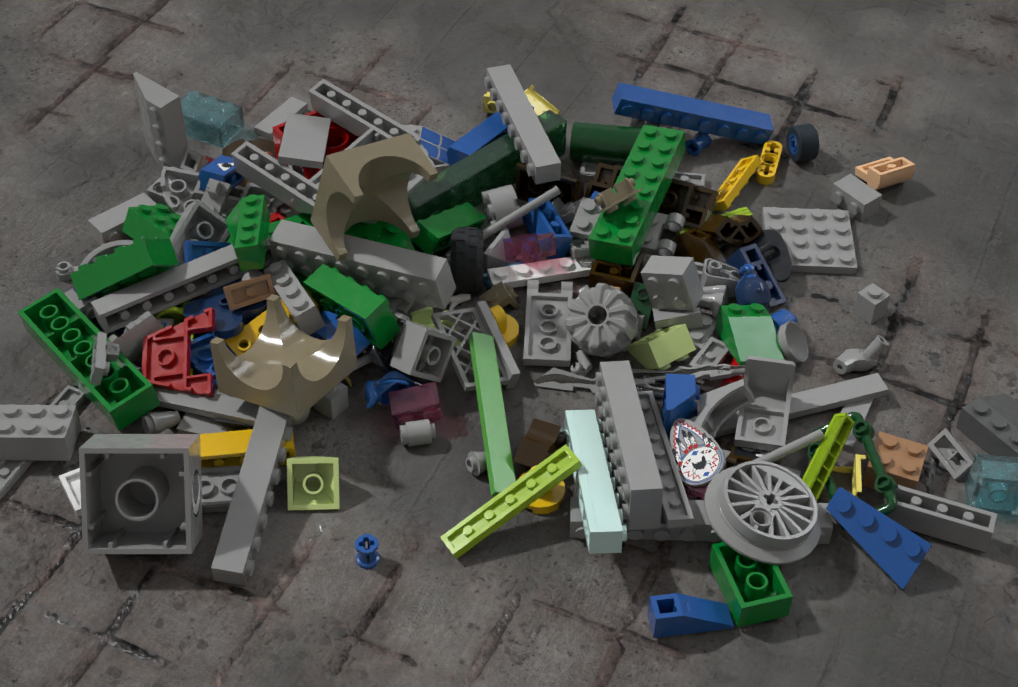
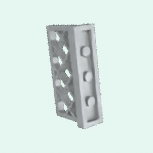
M479 301L472 308L432 314L431 319L436 329L457 337L458 340L462 341L460 347L454 346L450 361L465 392L476 390L475 382L469 383L466 377L467 373L474 375L473 367H471V352L463 349L465 343L469 344L468 336L472 331L494 337L500 383L506 389L515 388L521 373L486 301ZM471 316L474 323L471 325L461 320V318ZM440 320H448L454 324L452 328L443 325ZM457 325L469 331L466 336L454 330ZM460 354L470 359V363L467 365L459 361L458 355Z

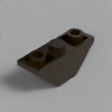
M692 228L671 239L676 244L673 256L693 257L694 261L704 263L705 259L711 258L727 264L713 235Z

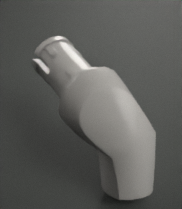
M877 335L865 350L852 348L844 351L833 362V368L842 375L851 371H868L877 364L876 358L889 346V343L883 337Z

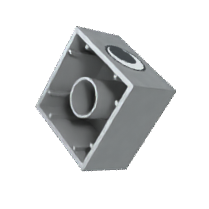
M94 434L79 448L83 554H192L203 537L200 434Z

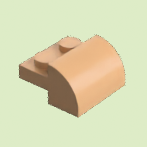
M886 157L855 167V175L867 182V185L874 190L908 181L915 173V164L904 157L896 159Z

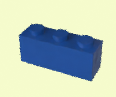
M529 198L528 203L534 200L535 198ZM549 200L524 215L522 219L545 258H565L573 237Z

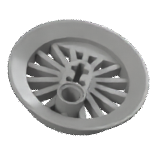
M766 461L744 462L718 473L706 489L704 506L712 528L728 546L750 559L767 564L794 563L808 556L819 541L821 523L816 499L807 484L795 473L783 466ZM741 512H746V513H744V514L741 515V516H739V515L737 514V513H741Z

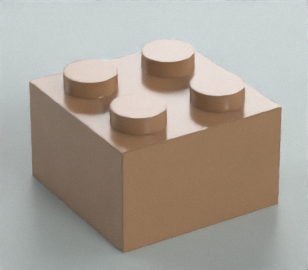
M879 431L875 447L886 474L891 476L897 485L916 490L929 446ZM869 460L862 486L876 490L874 485L877 477Z

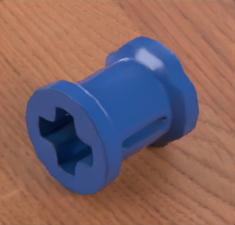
M698 132L693 139H688L685 142L687 152L692 156H698L703 148L711 145V137L708 133Z
M371 534L361 535L355 541V549L358 552L356 562L363 569L374 568L380 560L379 553L376 551L379 546L378 539ZM366 541L368 543V548H365Z

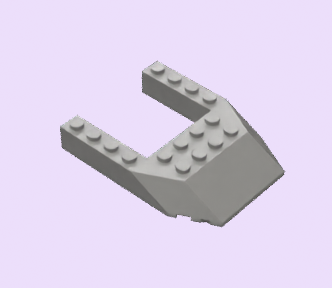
M322 79L309 90L313 110L326 118H331V121L359 137L345 150L410 133L436 169L417 133L325 79ZM248 141L231 153L237 173L296 211L312 214L323 168L308 180L288 166L279 164L278 160ZM411 173L407 193H411L425 178ZM368 220V221H362V222L375 224V223H377L378 221H376V220Z

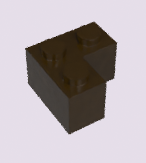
M638 254L633 266L595 259L589 273L588 287L592 288L596 287L598 283H605L610 286L620 287L623 290L622 292L631 298L634 283L640 282L642 277L641 268L644 264V254Z

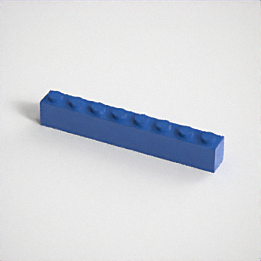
M620 82L612 96L613 110L616 115L764 145L774 132L771 116L766 113Z

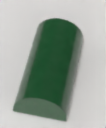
M573 122L570 140V160L624 166L642 128Z

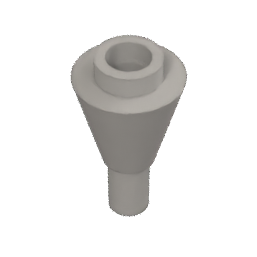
M470 451L468 453L466 467L475 476L487 470L485 452Z

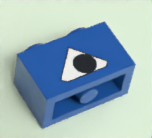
M224 155L219 156L203 167L198 176L200 190L204 191L210 178L231 184V190L244 180V176L236 172L233 159Z

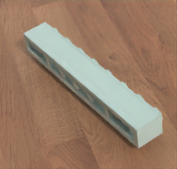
M565 410L564 430L565 434H567V446L583 465L573 473L589 554L621 553L622 542L627 541L626 525H622V509H618L619 495L615 493V478L611 477L612 466L611 462H608V449L605 447L604 433H601V419L596 418L595 410Z

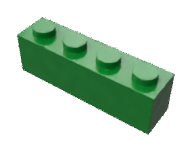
M469 202L456 205L437 215H431L427 219L417 221L416 225L420 229L419 235L410 240L426 254L431 255L451 246V233L457 227H476L481 229L486 217Z

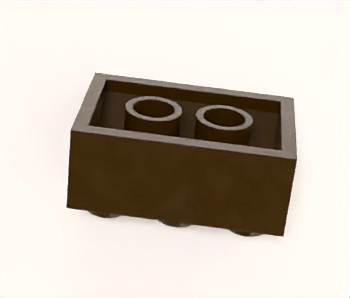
M516 164L515 193L517 199L528 202L529 198H537L555 186L558 187L561 194L550 200L551 203L558 197L564 204L570 201L574 203L584 197V183L577 179L561 175L560 180L535 184L532 176H528L526 165Z

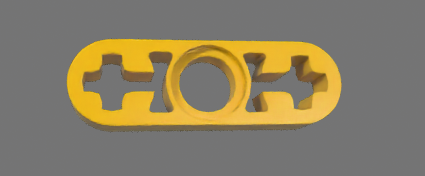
M777 141L765 142L760 157L762 162L759 164L756 173V181L758 183L770 185L774 182L782 153L781 143Z

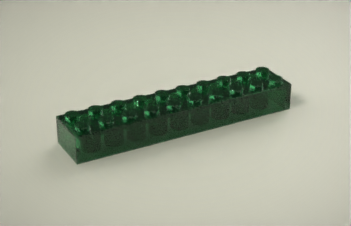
M548 110L537 117L557 156L561 157L565 154L567 120ZM507 133L439 172L436 180L429 182L425 180L408 194V202L415 223L466 202L476 207L483 203L481 192L515 184L516 164H526L522 163L520 152L515 149L513 137L510 138Z

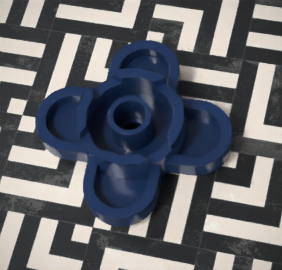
M235 280L211 290L209 298L189 302L184 307L183 314L185 318L192 315L196 317L204 313L205 309L212 307L215 310V331L212 332L218 338L228 339L239 335L247 321L251 322L253 317H258L266 311L267 300L230 310L223 287L240 282Z

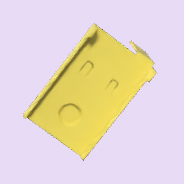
M531 85L524 92L530 104L534 107L539 121L547 126L559 113V110L533 90L534 86Z
M855 454L853 467L834 466L831 471L852 473V494L856 497L857 492L862 493L861 459H866V455Z

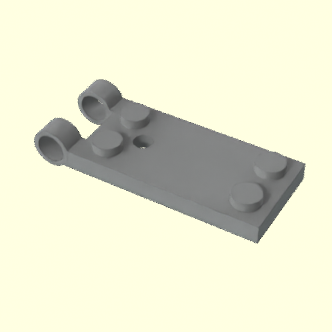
M582 197L569 230L572 237L588 240L600 215L597 212L602 209L601 206L595 204L594 199ZM657 213L640 252L659 256H673L676 249L675 242L669 239H661L659 241L663 228L673 232L682 231L685 217L679 213H670L669 215Z
M528 280L523 365L570 367L571 336L566 328L565 318L568 317L569 309L567 304L570 298H572L573 282L562 281L561 294L539 293V280Z

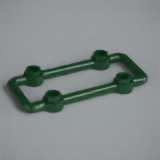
M849 412L847 414L855 422L852 433L858 442L863 443L876 474L875 489L887 501L886 504L876 509L884 515H888L897 508L898 502L895 494L898 491V485L891 476L886 474L872 440L875 435L874 428L869 422L864 421L860 413ZM830 422L812 432L821 429L823 434H825ZM819 441L810 444L808 447L807 455L810 460H812L820 444ZM830 473L825 487L831 501L837 491V487Z

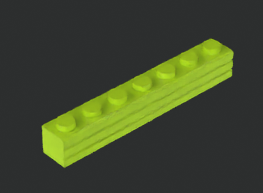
M847 413L834 414L824 434V438L821 440L802 478L812 491L816 502L855 423Z

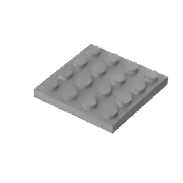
M763 207V230H774L782 236L792 262L791 272L857 273L858 267L848 210Z

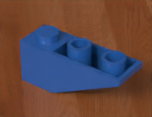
M679 593L650 596L647 616L653 638L734 628L726 603Z

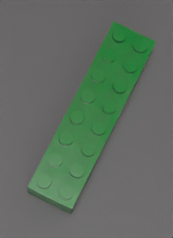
M643 125L615 182L617 184L625 178H632L635 181V190L640 188L642 190L636 193L637 198L627 204L624 201L618 203L619 208L609 214L606 211L600 213L588 238L591 259L629 266L634 265L685 153V131Z
M59 288L18 311L26 331L118 431L161 404L153 385L120 351L117 361H107L110 362L108 376H103L100 386L90 384L93 346L98 332L101 331Z

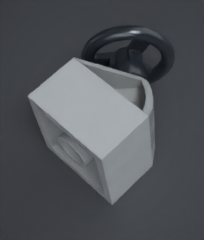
M407 320L396 340L392 339L381 350L371 344V351L377 365L386 374L397 369L412 376L441 383L457 337ZM380 353L383 355L384 359L387 361V364H386V363L383 361V359L381 358Z

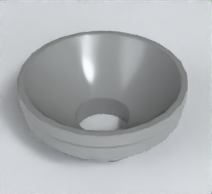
M794 321L786 322L780 326L777 333L783 357L794 363L804 362L808 358L806 337L797 323Z

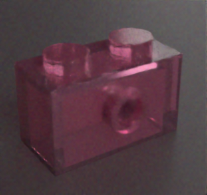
M553 232L522 234L503 239L506 261L523 260L524 263L537 262V259L556 255Z
M436 381L388 393L391 413L397 430H399V425H405V422L424 419L434 422L445 418Z

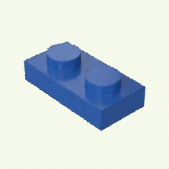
M187 240L184 242L185 263L229 246L230 243Z

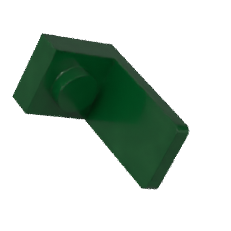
M635 282L630 299L637 310V314L644 315L642 330H647L652 306L645 284Z

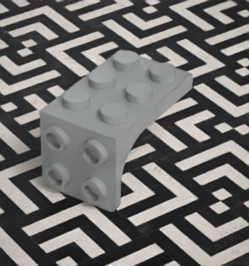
M748 356L746 358L744 380L753 392L755 402L739 409L734 446L774 451L785 445L796 366L793 361Z

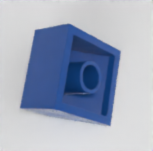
M665 375L662 422L669 442L671 428L676 419H691L693 416H697L698 402H695V400L700 398V385H696L695 375Z

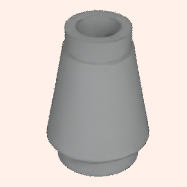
M177 410L147 413V416L142 417V426L145 434H160L166 429L179 425L181 422Z

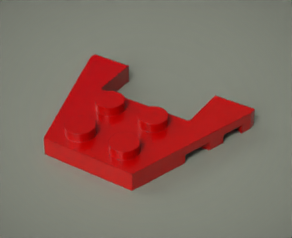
M212 307L204 310V313L196 317L193 315L184 319V322L174 327L170 325L143 337L142 374L153 387L214 397V376L211 373L190 376L191 334L215 331V310Z

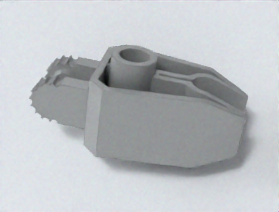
M711 258L705 259L704 263L695 261L702 287L727 285L729 291L728 298L736 297V285L743 277L739 275L737 268Z

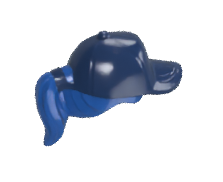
M750 263L744 264L738 271L739 275L743 277L735 288L737 304L751 305L752 303H758L769 311L771 296L768 285L756 275L754 265Z
M400 370L388 372L381 380L369 381L365 384L364 388L367 409L372 408L376 401L383 405H419L426 402L432 393L431 388L417 383L412 375Z

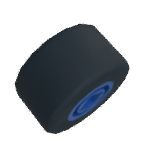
M810 123L791 126L787 131V151L794 162L810 161L818 156L819 136L815 127Z

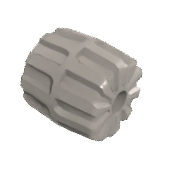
M598 283L596 287L592 288L586 285L579 289V296L576 299L570 298L567 304L569 312L568 317L565 318L566 328L572 341L582 351L592 356L614 358V354L620 351L626 352L631 348L630 343L633 337L638 335L639 331L638 315L632 300L624 292L605 283Z

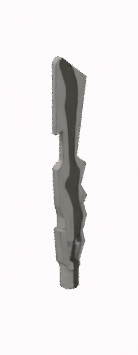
M697 364L691 368L679 366L674 371L632 369L634 381H645L648 384H655V381L665 380L666 374L695 375V381L702 379L715 380L744 375L745 365L706 364L701 366Z
M554 367L534 382L536 387L573 392V387L590 389L592 394H595V391H599L595 378H587ZM635 381L637 392L652 391L655 397H663L664 388L650 386L645 381Z

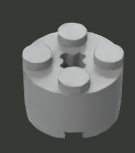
M512 185L481 192L485 205L487 204L484 212L487 221H490V226L520 208L517 205V196ZM522 217L504 228L509 230L522 226Z

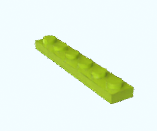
M565 444L440 538L453 556L458 559L583 465Z

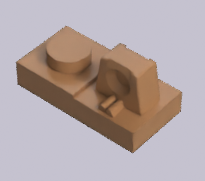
M270 273L223 287L230 310L266 300L272 294L276 295Z

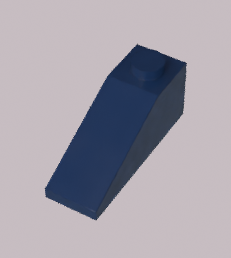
M756 243L739 248L726 260L728 265L738 270L744 264L750 263L754 265L756 275L763 279L769 287L771 296L769 309L787 302Z

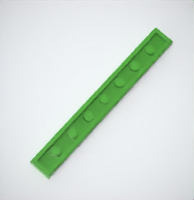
M472 331L468 337L491 496L495 497L516 480L494 337Z

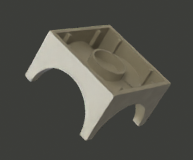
M410 133L326 155L311 222L337 261L346 259L348 254L344 245V233L349 227L362 221L376 220L387 222L401 229L410 239L419 235L420 229L414 221L408 202L407 188L411 173H415L424 177L429 182L437 179L438 172Z
M272 294L266 299L267 313L263 329L254 345L248 351L236 356L227 348L224 339L215 337L210 341L218 390L220 393L299 418L358 367L352 317L343 315L338 319L337 329L332 339H316L302 332L290 320L283 308L280 296Z

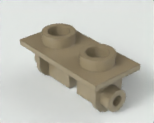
M625 178L613 185L617 194H614L610 187L596 195L594 202L602 208L597 213L606 211L609 214L619 208L618 203L624 201L627 204L636 199V193L640 192L642 188L635 190V181L632 178Z

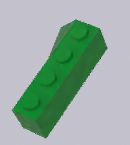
M252 194L241 198L225 219L241 271L262 269L265 265L270 213L265 195Z

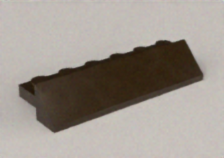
M599 162L593 181H589L585 198H590L594 191L601 193L610 187L613 189V185H615L623 166H612ZM672 179L657 213L666 215L679 213L685 217V227L699 230L709 216L713 215L719 193L715 190L696 186L693 183Z

